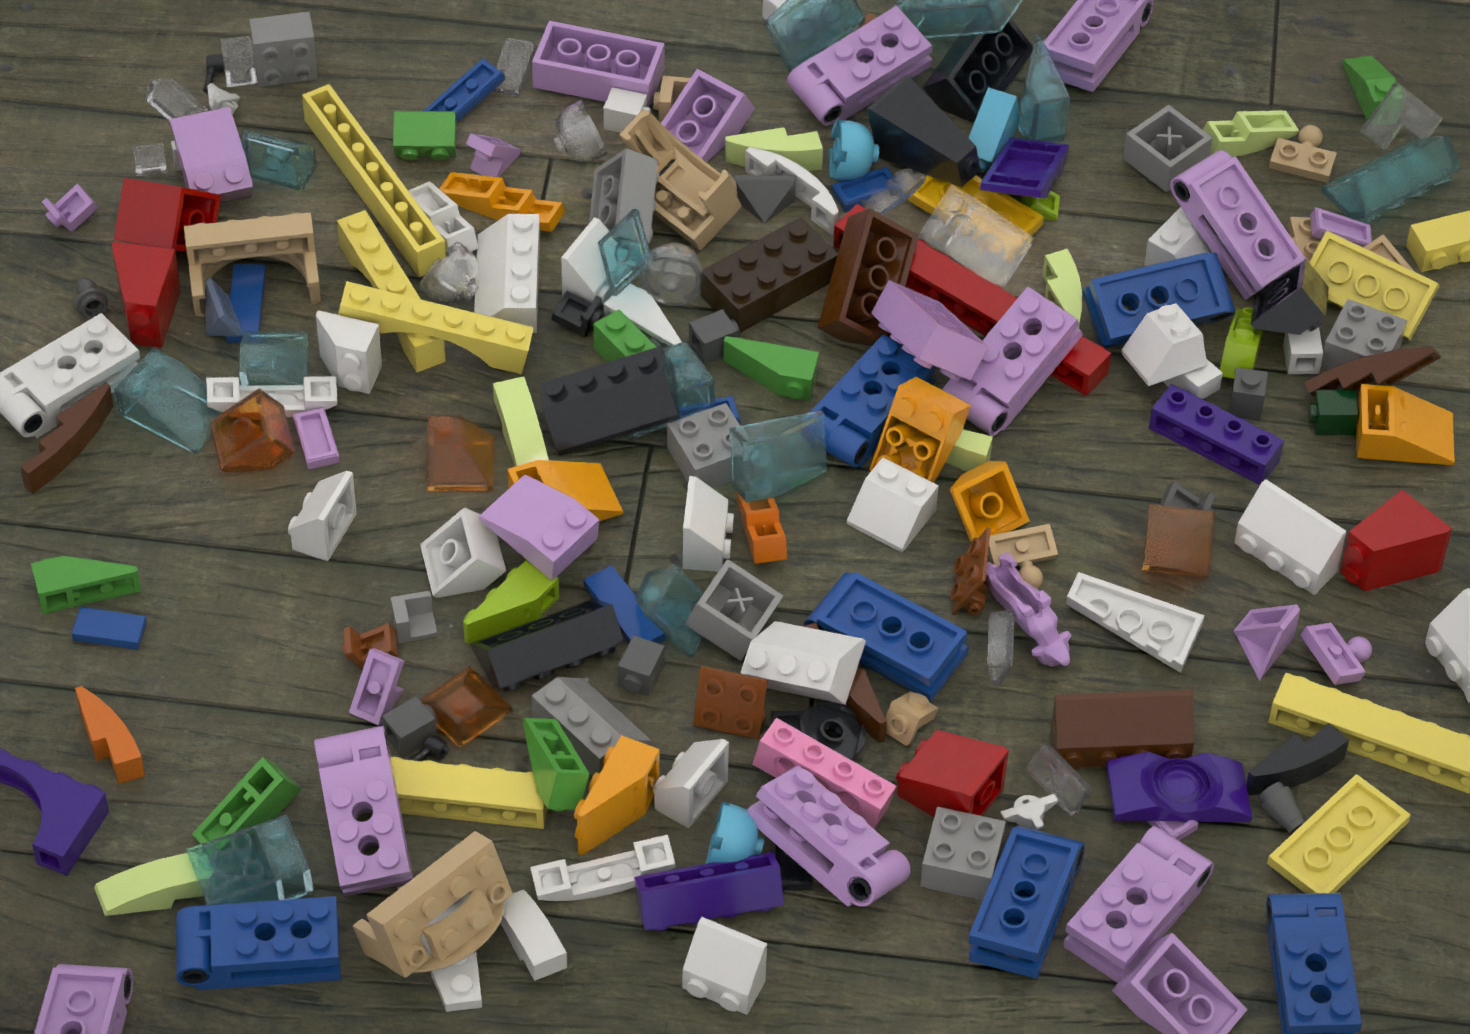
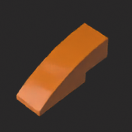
M767 482L735 487L739 512L754 564L787 560L786 535L780 524L779 509Z
M82 686L75 688L78 707L96 761L110 757L118 784L145 777L142 756L134 738L123 721L96 695Z

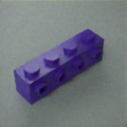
M1173 384L1168 387L1152 407L1149 424L1150 430L1258 485H1261L1280 461L1284 440Z
M773 852L752 855L739 861L714 862L634 877L638 913L645 930L661 931L677 924H698L701 917L706 919L716 917L732 918L739 915V913L754 910L765 912L776 906L784 905L780 866Z

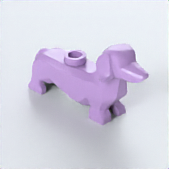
M1008 552L998 556L1000 567L987 562L986 577L993 597L1038 644L1032 649V656H1036L1043 665L1050 667L1058 665L1067 666L1070 663L1068 641L1071 633L1065 631L1058 634V617L1049 606L1051 604V597L1043 590L1039 591L1023 581L1015 568L1017 566L1016 560Z

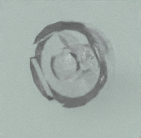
M580 100L564 109L557 117L555 124L557 136L552 139L560 154L566 152L572 160L579 163H588L607 155L608 152L603 147L605 145L591 116L587 115L585 109H583L585 105Z
M456 242L446 249L450 255L442 260L438 258L426 272L420 283L422 287L419 290L436 303L443 305L456 304L461 299L468 301L479 289V286L475 284L480 275L477 259L461 242Z
M674 242L657 246L644 260L640 274L641 287L645 291L647 289L657 303L668 306L687 304L688 299L694 296L696 298L700 293L703 283L702 262L695 251L686 245Z

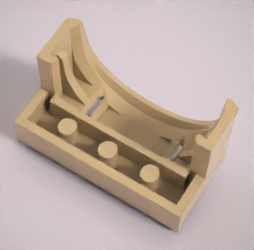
M642 110L619 134L628 149L658 159V174L672 159H675L673 164L659 177L655 186L654 200L656 201V208L653 214L700 251L742 207L737 198V184L733 177L725 169L720 173L667 130L651 112Z
M311 212L291 213L289 215L273 217L261 216L255 219L228 220L226 222L209 224L197 223L191 226H184L195 316L205 317V281L210 277L212 278L224 266L250 257H270L291 264L305 278L312 305L321 302Z
M474 831L366 914L369 922L360 919L352 925L364 954L406 978L411 973L431 972L453 966L476 952L499 926L504 913V901L513 894L493 841ZM467 893H470L465 902L453 913L427 926ZM422 934H424L432 954L427 953L421 939Z

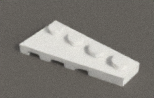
M1078 572L1066 600V605L1180 673L1204 620V615L1080 572Z
M467 893L427 926L449 916L465 902L470 894ZM422 934L421 939L428 954H432L424 934ZM476 952L453 966L431 971V976L446 1012L482 1008Z

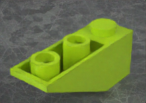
M1253 308L1236 309L1225 342L1220 366L1223 377L1234 379L1236 367L1254 370L1264 330L1254 329L1251 325Z
M527 559L519 567H514L507 575L506 580L498 588H493L487 594L485 601L476 610L472 609L467 613L463 621L464 642L470 644L539 619L559 599V578L556 577L551 581Z

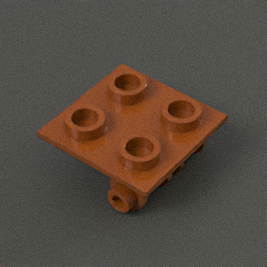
M987 527L979 538L975 537L965 554L959 555L954 563L953 573L956 574V580L950 594V599L953 600L952 615H956L961 608L968 610V613L971 615H979L985 608V593L987 590L986 569L991 528Z
M701 666L693 725L759 740L762 723H764L766 718L764 705L768 680Z

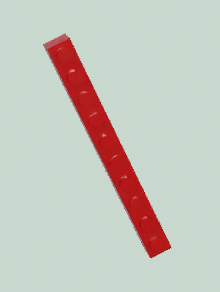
M856 204L834 225V247L840 248L848 217L866 210L865 208ZM917 241L905 287L939 301L962 323L987 336L1017 300V297L1006 292L999 285L993 284L977 275L973 270L967 269L955 262L949 256L931 248L924 241ZM1082 336L1050 375L1087 396L1108 375L1111 353L1101 345L1095 344Z

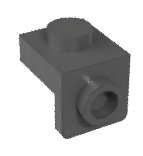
M1173 481L1167 486L1157 511L1189 532L1199 523L1203 525L1209 520L1213 513L1211 505L1215 495L1208 492L1199 499Z

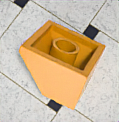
M987 461L962 474L950 488L971 542L975 537L979 538L987 527L991 528L990 535L1010 532L1030 521L1006 462Z

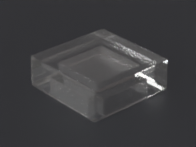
M163 143L133 147L136 176L167 172Z

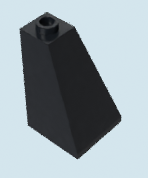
M905 75L867 108L874 144L879 145L878 158L959 187H963L981 171L976 145L911 77Z

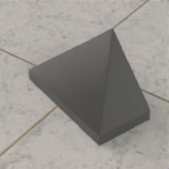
M734 175V180L737 184V198L742 207L763 223H766L795 202L796 176Z

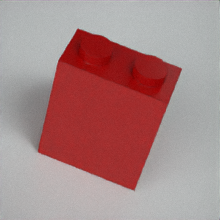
M124 178L114 240L187 252L184 226H191L197 223H217L221 195Z
M113 241L112 252L118 289L131 343L162 348L181 293L175 249Z
M1401 490L1349 531L1340 573L1350 583L1357 585L1364 592L1437 573L1442 569L1452 528L1405 491Z
M936 730L929 740L923 739L911 762L903 763L896 775V780L898 781L897 796L935 817L937 807L983 816L1004 790L1009 750L1003 746Z

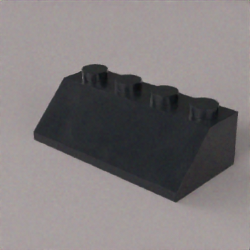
M1001 4L994 5L973 15L926 81L923 89L942 111L974 123L987 89L992 88L1004 92L1032 53L1034 47Z
M661 346L540 383L542 408L559 455L680 418L675 370Z
M593 598L470 644L490 684L499 689L503 688L504 691H510L523 685L522 680L533 676L535 679L546 678L553 675V669L565 665L566 668L581 665L585 662L584 657L595 653L597 656L613 653L616 651L615 646L625 642L613 605Z

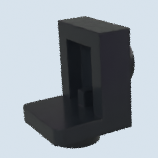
M566 291L552 313L551 320L585 337L590 327H594L593 323L599 321L603 316L604 311L600 310L602 298L596 295L591 303Z

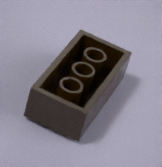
M800 217L701 270L700 296L715 312L723 309L730 320H735L741 333L829 285L838 253Z

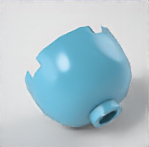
M836 120L831 133V138L835 140L833 148H829L830 178H833L832 180H856L868 173L872 162L877 163L879 145L874 144L871 132L861 123Z
M722 802L715 822L717 823L715 831L711 837L706 864L739 861L752 855L761 854L765 838L758 836L759 829L755 821L747 813V810L737 805Z

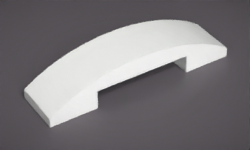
M751 147L745 150V172L749 175L796 176L795 196L811 207V220L834 236V225L838 222L836 203L826 187L813 174L790 159L770 151Z
M336 376L304 377L303 385L239 386V377L206 378L207 407L228 414L254 418L293 417L292 414L323 407L326 410L337 405Z
M668 834L634 842L635 850L570 866H566L565 859L532 866L530 868L537 898L544 901H572L609 895L635 887L634 877L670 871L676 865Z

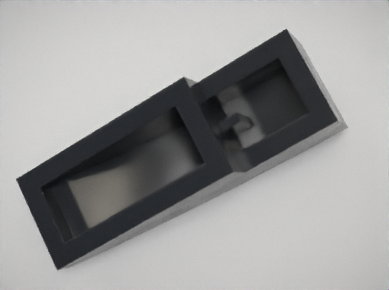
M1329 723L1306 742L1296 734L1293 735L1249 771L1246 782L1248 795H1259L1277 782H1282L1285 787L1289 786L1292 788L1328 772L1345 759L1349 739Z

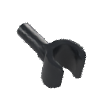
M222 54L206 56L207 76L203 88L205 93H208L207 86L209 83H213L214 72H224Z
M431 735L424 742L423 749L407 760L422 761L431 755L440 761L449 752V748L446 747L447 742L439 736Z

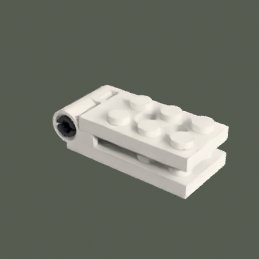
M100 313L0 372V413L23 437L35 436L39 438L57 427L55 417L105 382L110 385L111 393L142 376V367L136 362V360L140 359L139 350Z

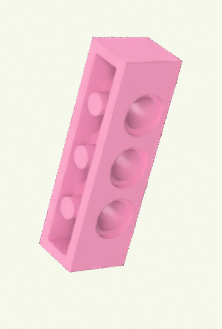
M778 718L774 720L760 740L752 765L775 778L800 765L803 769L811 772L815 779L826 789L835 793L854 813L862 816L873 829L876 828L888 810L897 787Z

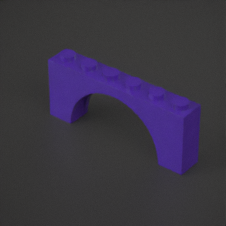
M0 748V783L14 787L33 800L42 814L40 829L32 844L36 864L68 876L109 813L106 793L93 784L85 785L73 780L65 773L52 772L42 768L35 761L19 759Z

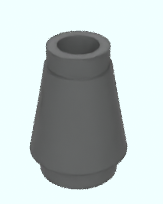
M1277 782L1260 794L1261 808L1287 830L1290 835L1306 822L1289 786L1285 787L1282 782Z

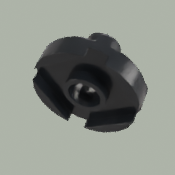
M831 701L820 702L817 707L811 708L810 706L807 708L797 725V730L852 761L858 757L866 741V730L863 724L860 727L859 723L855 720L856 714L850 708ZM828 729L834 731V736L838 738H831L825 733Z

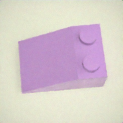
M696 69L661 124L707 163L725 146L726 136L738 135L755 107L744 93Z
M230 107L169 120L186 188L220 194V202L252 196L253 184Z
M527 475L522 476L479 516V520L551 581L598 539L599 519L574 498Z
M1173 933L1153 941L1112 989L1136 1016L1163 1034H1228L1248 1010Z

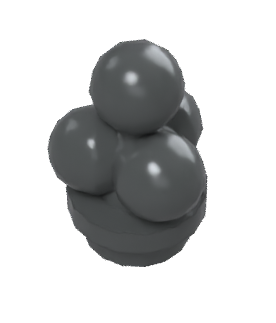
M89 278L78 280L76 283L77 294L73 297L72 302L74 308L81 315L89 319L100 313L104 315L108 306L107 293L103 289L97 288L96 283Z

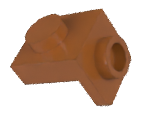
M390 623L359 634L351 626L344 628L345 641L342 643L343 652L346 658L350 661L352 660L360 669L363 670L368 652L373 648L398 657L396 629Z

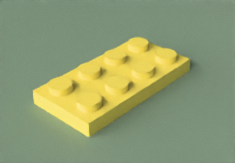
M1329 231L1325 232L1309 262L1329 286L1327 302L1342 309L1347 299L1403 318L1407 320L1403 338L1408 341L1411 340L1439 288L1437 282Z
M1356 774L1269 855L1267 864L1304 893H1335L1409 823L1411 814Z

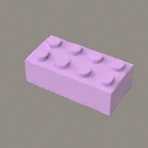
M549 21L532 61L533 87L604 102L607 101L611 88L614 87L647 94V107L650 108L654 93L658 88L665 69V43Z
M890 280L887 282L871 313L880 321L878 326L891 333V339L902 344L904 351L915 356V362L931 369L932 365L941 368V373L957 380L958 376L971 380L988 349V346L942 303Z

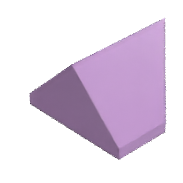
M1297 604L1250 610L1233 631L1259 681L1295 637L1301 610Z

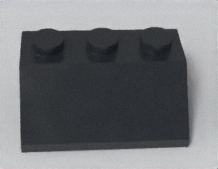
M1304 259L1256 294L1251 325L1254 329L1297 335L1302 334L1307 329L1310 332L1314 331L1325 321L1329 286L1308 260Z

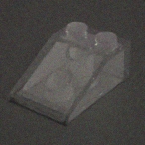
M952 184L918 234V238L931 248L949 256L955 262L967 269L973 270L977 275L993 284L999 285L1002 289H1004L1036 240L996 211Z

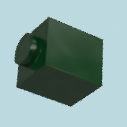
M1316 390L1314 403H1309L1308 421L1314 422L1315 435H1354L1358 419L1355 390Z

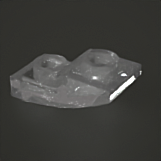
M251 37L221 39L227 87L257 84Z
M911 168L896 172L894 178L886 180L888 190H880L870 194L871 199L862 201V207L865 209L870 208L879 214L890 211L906 201L921 187L926 180L925 174L915 172Z

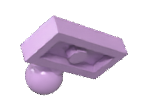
M1332 623L1311 625L1304 628L1300 636L1334 685L1361 681L1366 671L1360 663L1367 661L1372 654L1371 643L1366 638L1360 636L1353 637L1346 644Z

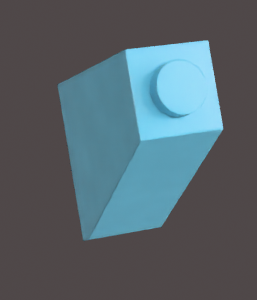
M988 88L969 135V139L977 148L980 172L989 171L1008 139L1014 135L1021 120L1017 96L992 88Z

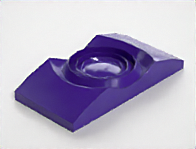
M1010 137L981 181L980 190L1041 199L1049 197L1054 179L1062 174L1069 152V145Z
M1151 752L1120 757L1106 763L1114 821L1188 822V820H1195L1197 822H1251L1252 820L1243 764L1238 761L1209 753L1184 759H1168Z

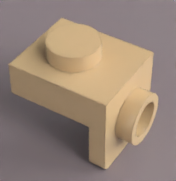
M662 76L661 90L654 93L653 110H659L660 123L690 78Z
M910 691L891 702L885 717L887 721L886 734L908 746L913 742L918 728L934 720L939 708L931 704L924 695Z

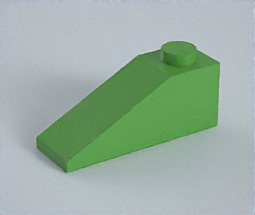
M1372 55L1343 59L1342 64L1368 126L1398 123L1403 96L1394 76Z
M725 336L723 359L725 363L779 396L811 401L818 375V351Z
M70 556L46 558L42 561L31 563L42 614L141 592L137 566Z
M524 718L523 727L537 792L547 809L560 812L567 809H576L578 802L584 797L589 778L588 770L557 719Z
M262 757L192 835L212 857L217 858L279 815L302 788L281 766Z

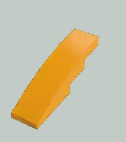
M451 172L439 188L458 206L495 220H500L507 214H539L540 230L547 232L554 230L566 212L562 202L538 200L535 198L532 190L506 187L503 178Z

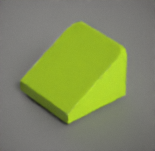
M1050 191L1049 197L1044 199L1022 196L1021 203L1044 216V220L1056 221L1058 219L1060 196Z

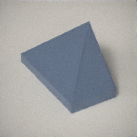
M210 277L205 281V336H239L243 332L229 295Z

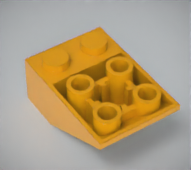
M918 377L900 384L869 471H872L882 457L934 483L961 435L971 405Z
M1361 384L1357 400V458L1454 465L1452 412L1394 386Z
M536 460L507 469L508 489L522 476L527 475L574 498L595 515L599 521L623 514L621 505L601 463Z
M622 735L615 747L610 746L604 757L602 771L600 773L596 772L593 775L587 798L585 800L581 799L578 802L574 812V819H577L574 837L578 839V854L584 855L646 814L655 798L653 788L659 779L660 749Z

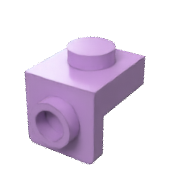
M78 183L56 204L52 203L48 198L42 201L49 210L45 214L56 227L59 228L63 225L71 232L99 208Z

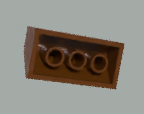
M870 208L849 216L817 328L841 341L872 346L883 334L890 338L891 333L878 326L880 321L871 313L889 280L905 287L919 235Z
M1193 689L1055 695L1050 729L1054 768L1077 769L1080 767L1098 766L1106 768L1107 761L1145 752H1151L1168 759L1192 757L1194 747Z

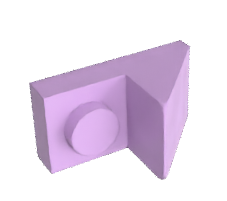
M470 133L466 145L476 149L470 168L483 176L499 177L521 153V149L496 137Z
M376 648L370 649L349 713L376 725H381L382 715L391 711L403 692V688L396 685L404 660Z

